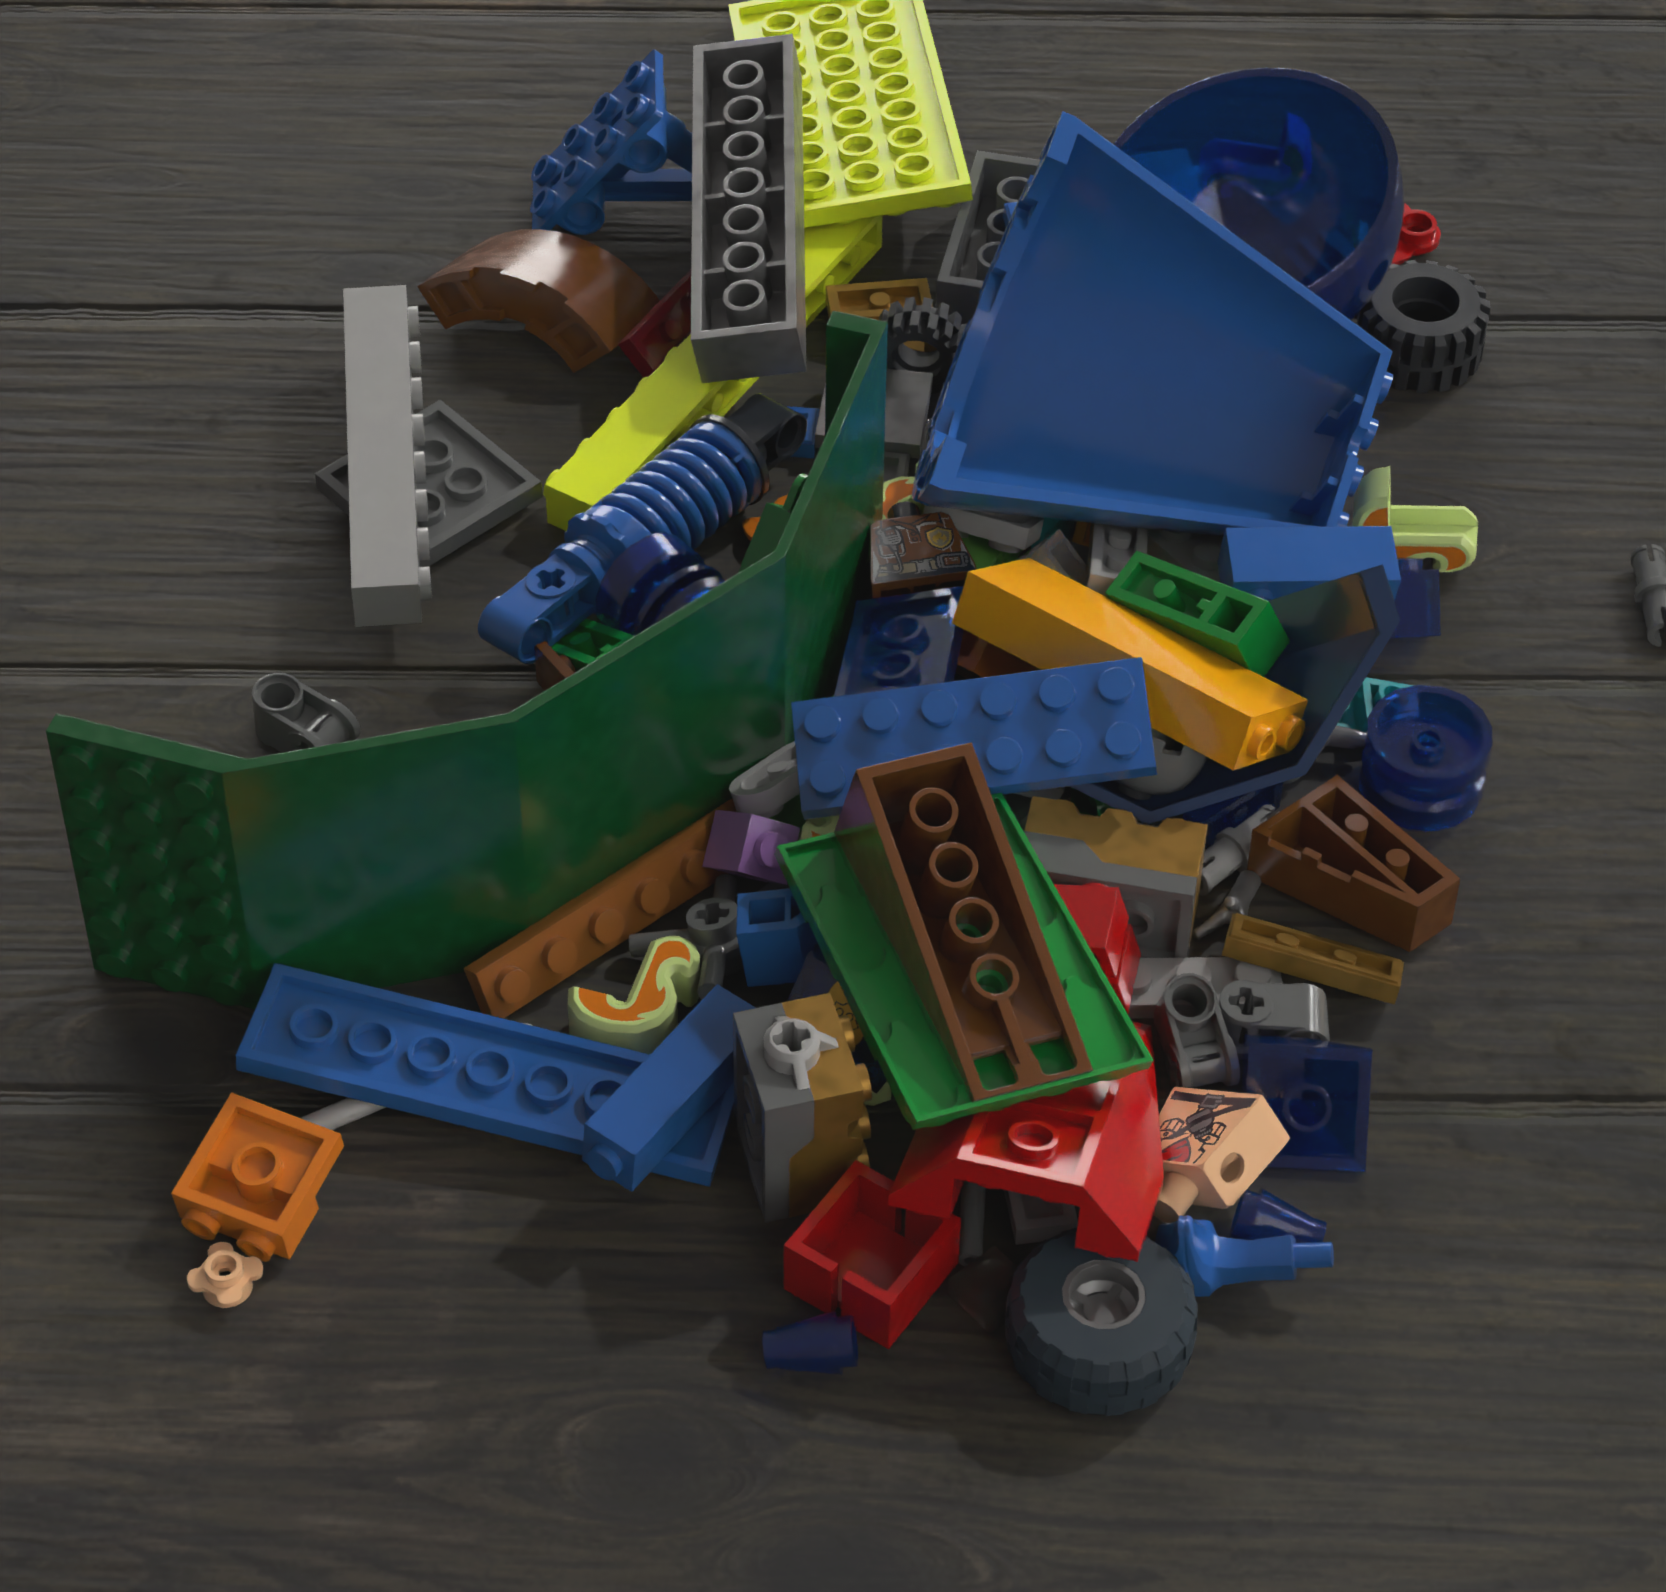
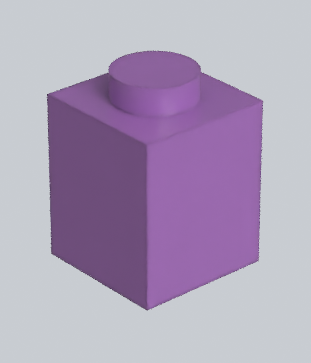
M716 810L702 867L750 880L787 885V881L774 854L778 845L798 840L800 827L750 813Z

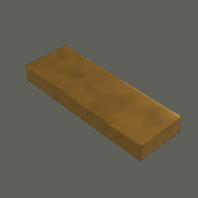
M1239 913L1232 914L1222 951V956L1394 1005L1400 990L1404 962L1397 958Z

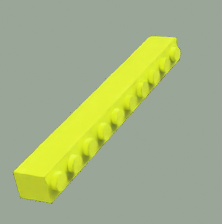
M882 215L857 219L848 224L832 223L804 228L806 327L826 307V286L848 284L882 247ZM690 334L678 347H673L667 353L664 362L649 377H644L638 383L635 392L620 407H615L609 413L605 423L590 438H585L579 444L575 454L560 469L554 470L549 475L543 492L546 498L547 523L567 531L568 521L578 513L588 510L601 498L611 493L615 487L625 482L629 476L639 471L643 465L652 461L657 454L666 450L671 443L687 432L691 425L701 416L714 414L723 417L759 377L702 383Z

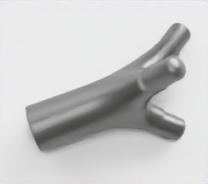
M1250 870L1242 871L1221 906L1208 920L1192 931L1193 936L1200 940L1224 924H1230L1232 914L1239 913L1247 916L1249 905L1261 884L1259 875Z

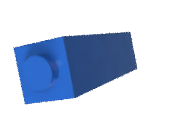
M717 984L584 1124L582 1161L587 1163L591 1170L599 1177L609 1181L614 1180L632 1192L734 1082L733 1013L756 1007Z

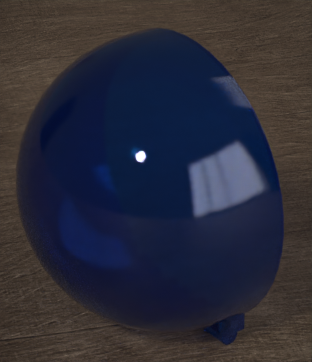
M1288 68L1245 69L1209 77L1188 85L1154 104L1133 121L1113 144L1350 320L1358 314L1380 287L1392 263L1399 244L1404 214V185L1395 142L1387 124L1376 109L1357 92L1340 82L1315 73Z

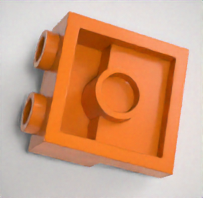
M231 1092L171 1193L179 1216L182 1218V1225L192 1234L205 1240H214L218 1232L237 1239L236 1244L242 1252L250 1257H257L264 1262L269 1261L273 1254L290 1260L319 1209L315 1196L344 1147L341 1133Z

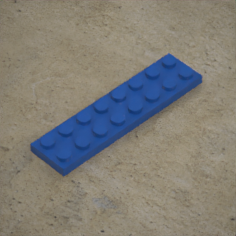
M275 963L237 1051L236 1070L582 1155L584 1124L650 1054ZM734 1082L651 1171L652 1173L704 1186H711L734 1113Z

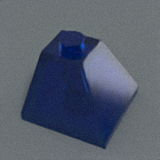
M1244 1035L1241 1093L1263 1095L1290 1137L1286 1145L1267 1167L1366 1172L1373 1051L1371 1048L1302 1037Z

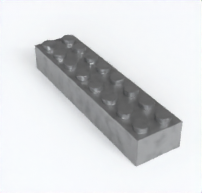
M793 34L693 46L691 343L702 383L806 372L802 76Z

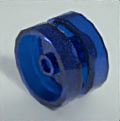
M1415 685L1394 690L1380 699L1368 716L1365 748L1362 751L1359 769V789L1363 797L1396 825L1408 830L1437 831L1458 825L1473 815L1482 799L1486 781V768L1489 765L1493 746L1492 725L1483 709L1467 696L1439 686Z

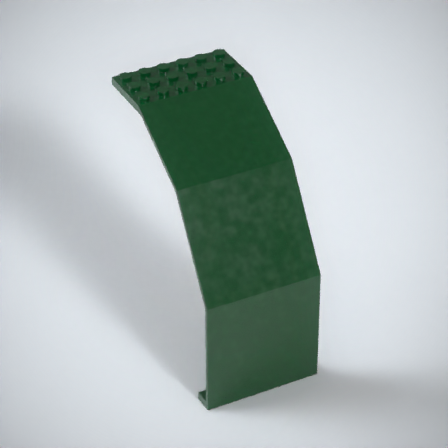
M832 311L826 325L825 438L776 550L510 713L250 759L56 713L46 729V735L94 969L103 971L116 978L128 977L159 985L168 991H183L214 999L224 1005H239L251 1009H256L275 963L376 988L463 973L466 966L732 799L729 786L735 778L778 749L795 741L791 702L826 698L871 590V524L883 518L888 322L838 311Z

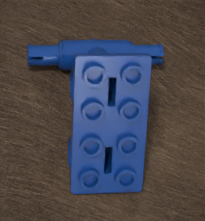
M654 49L641 62L635 61L626 71L623 81L611 93L606 92L600 96L593 107L592 113L580 125L574 124L568 129L562 143L550 156L546 154L537 161L531 174L533 181V201L530 207L532 229L551 230L557 224L574 234L587 235L596 232L602 227L605 219V201H692V132L686 129L684 121L667 111L666 87L663 83V54ZM666 159H669L684 169L660 168L664 165Z

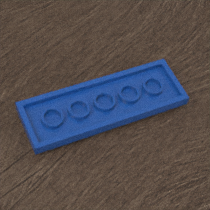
M1142 657L791 702L801 812L804 820L840 815L856 769L970 742L973 744L991 795L1157 775Z

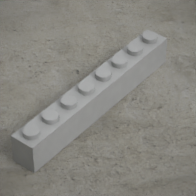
M406 285L344 288L350 560L355 626L422 623L421 600H432L430 566L420 567V561L430 560L428 527L418 528V522L428 521L426 489H417L416 484L427 483L425 451H415V446H425L423 414H413V409H423L421 377H412V373H422L420 341L410 342V338L420 337L418 306H408Z

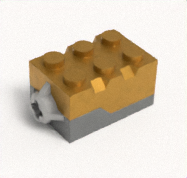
M1032 796L1024 833L1053 884L1083 885L1086 883H1100L1108 887H1119L1129 916L1128 924L1132 925L1141 952L1140 958L1188 957L1199 900L1208 824L1186 821L1179 818H1166L1159 826L1138 823L1132 812L1123 809L1108 808L1099 817L1079 813L1078 808L1073 802Z
M830 993L733 1013L734 1126L765 1223L811 1213L855 1160L870 1168L868 1153L863 1140L871 1138L870 1120L864 1102L872 1100L871 1082L865 1064L855 1065L851 1052H855V1039L850 1019L847 1015L838 1017Z

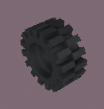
M915 297L906 298L903 308L896 301L890 304L889 311L884 309L879 317L880 321L888 322L887 369L933 373L932 392L933 394L940 393L966 324L961 325L962 317L957 311L948 316L949 305L941 302L938 308L931 307L933 299L924 297L923 304L916 305ZM907 341H921L932 345L937 350L920 352L910 349L903 343Z

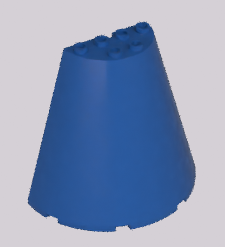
M1063 111L1044 145L1035 175L1030 174L979 291L981 294L973 318L967 322L928 429L930 433L929 442L926 450H923L920 455L913 484V500L931 507L1224 536L1225 528L1347 526L1349 514L1343 512L1347 496L1352 497L1355 494L1364 472V467L1357 464L1359 460L1357 454L1359 448L1365 451L1369 448L1376 434L1379 420L1372 418L1376 403L1381 404L1384 401L1393 380V374L1387 372L1393 351L1076 116Z

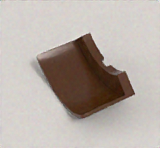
M541 229L516 230L490 237L466 251L417 286L445 330L456 324L471 320L501 321L503 318L517 320L526 324L525 330L536 335L553 348L568 364L573 373L617 347L618 343L660 301L653 290L638 274L608 251L573 235Z

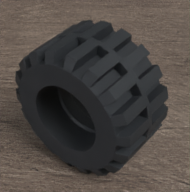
M1416 260L1404 261V265L1401 266L1397 264L1388 265L1384 268V272L1376 271L1370 276L1369 283L1364 284L1361 291L1357 325L1393 351L1387 372L1393 374L1392 384L1395 385V389L1402 391L1414 389L1417 393H1428V390L1435 389L1438 392L1447 391L1450 389V384L1460 386L1467 382L1468 376H1474L1477 372L1479 363L1482 361L1490 314V301L1486 300L1487 293L1483 287L1475 285V279L1469 274L1458 273V268L1450 265L1446 267L1440 266L1435 261L1426 260V263H1417Z

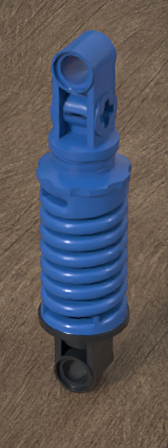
M761 393L752 395L743 406L727 418L714 414L701 416L691 425L687 432L671 443L666 450L657 454L652 461L643 465L639 471L629 476L625 482L615 487L611 493L601 498L588 510L576 514L568 521V529L564 532L565 543L555 548L545 562L534 567L526 577L502 596L494 598L485 607L478 623L480 638L524 664H532L536 662L535 645L546 641L551 647L566 634L574 631L588 616L601 612L611 601H620L626 604L636 601L642 596L644 589L649 584L657 581L662 573L673 568L675 562L684 559L689 551L699 547L703 540L715 534L718 528L725 526L730 518L741 513L748 505L756 504L764 498L770 484L769 471L785 458L792 456L802 445L807 432L806 417Z

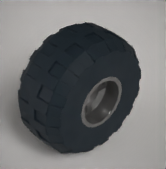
M1077 1228L1062 1231L1059 1235L1048 1240L1045 1239L1035 1246L1032 1252L1018 1265L1013 1274L1011 1288L1008 1291L1006 1301L1005 1337L1007 1349L1014 1361V1367L1022 1379L1027 1381L1037 1391V1394L1049 1402L1066 1407L1069 1411L1086 1415L1088 1413L1106 1416L1121 1415L1139 1408L1143 1409L1156 1403L1168 1391H1172L1182 1379L1183 1372L1190 1363L1197 1335L1198 1302H1196L1194 1295V1285L1188 1272L1184 1271L1177 1258L1165 1247L1163 1248L1151 1241L1147 1236L1138 1262L1123 1258H1109L1096 1252L1075 1248Z

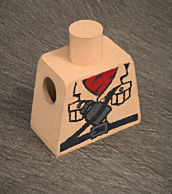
M1183 1087L1173 1088L1159 1114L1164 1180L1153 1215L1165 1223L1177 1221L1179 1216H1184L1191 1205L1226 1209L1235 1204L1290 1139L1263 1095Z

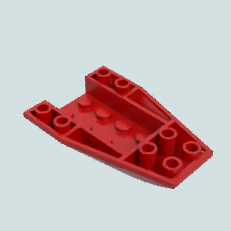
M1132 1021L1154 1060L1151 1025ZM1154 1061L1149 1069L1131 1073L1129 1076L1118 1080L1099 1081L1072 1088L1070 1091L1060 1095L1042 1096L1015 1103L1002 1110L984 1111L957 1118L941 1126L916 1129L888 1195L887 1205L911 1210L919 1215H933L950 1219L963 1184L967 1181L988 1189H1003L1039 1197L1050 1203H1065L1079 1206L1075 1248L1096 1252L1109 1258H1123L1138 1262L1164 1180Z

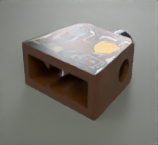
M908 501L899 502L889 509L888 519L876 520L871 524V607L873 624L943 614L950 600L956 603L959 602L968 571L977 569L949 514L944 512L920 514L919 507L915 503Z

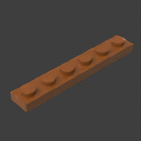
M733 799L728 800L466 966L464 971L481 1013L504 1019L627 940L630 934L638 933L714 884L715 879L719 875L728 874L702 866L715 811L737 812Z

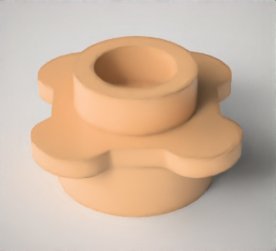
M218 1242L209 1247L208 1257L202 1265L189 1271L187 1283L193 1292H202L204 1298L210 1304L220 1308L235 1307L243 1303L250 1296L253 1288L252 1281L262 1277L263 1265L257 1257H244L233 1251V1246L230 1243ZM229 1271L231 1273L226 1276H219L222 1272Z

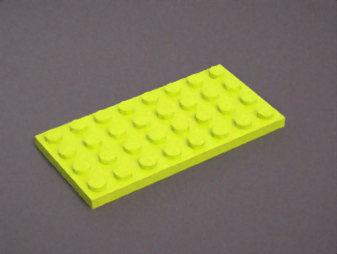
M753 0L728 5L734 41L793 34L802 76L804 228L832 223L848 224L857 219L881 215L897 216L907 211L929 207L946 208L960 202L973 200L971 181L923 0Z

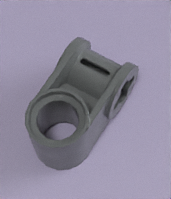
M272 673L257 680L253 686L252 701L256 735L264 744L282 753L352 741L360 736L359 722L346 706L336 700L323 696L298 681L294 676L286 673Z
M1183 973L1174 977L1164 989L1153 1014L1154 1024L1165 1055L1166 1070L1172 1089L1174 1087L1196 1088L1218 1082H1223L1227 1087L1237 1085L1240 1080L1239 1059L1233 1040L1227 1032L1217 993L1213 985L1203 976L1194 973ZM1185 1000L1190 1002L1196 1008L1198 1016L1185 1017L1180 1015L1175 1010L1172 1001Z
M1239 980L1227 984L1221 991L1219 1006L1227 1032L1235 1045L1238 1059L1254 1058L1310 1063L1320 1060L1330 1050L1326 994L1321 988L1307 983L1275 984ZM1244 996L1245 1001L1241 1012L1238 1004L1240 998ZM1243 1028L1244 1033H1246L1243 1043H1239L1241 1029Z

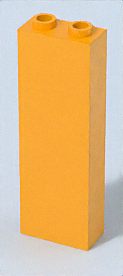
M1031 558L968 571L952 621L953 624L1040 670L1142 657L1151 728L1234 771L1288 753L1299 743L1305 729V721L1302 717L1308 699Z

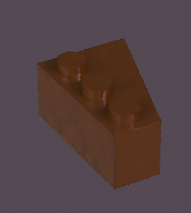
M1338 775L1252 829L1247 870L1255 872L1259 875L1261 882L1408 952L1413 951L1452 924L1460 878Z

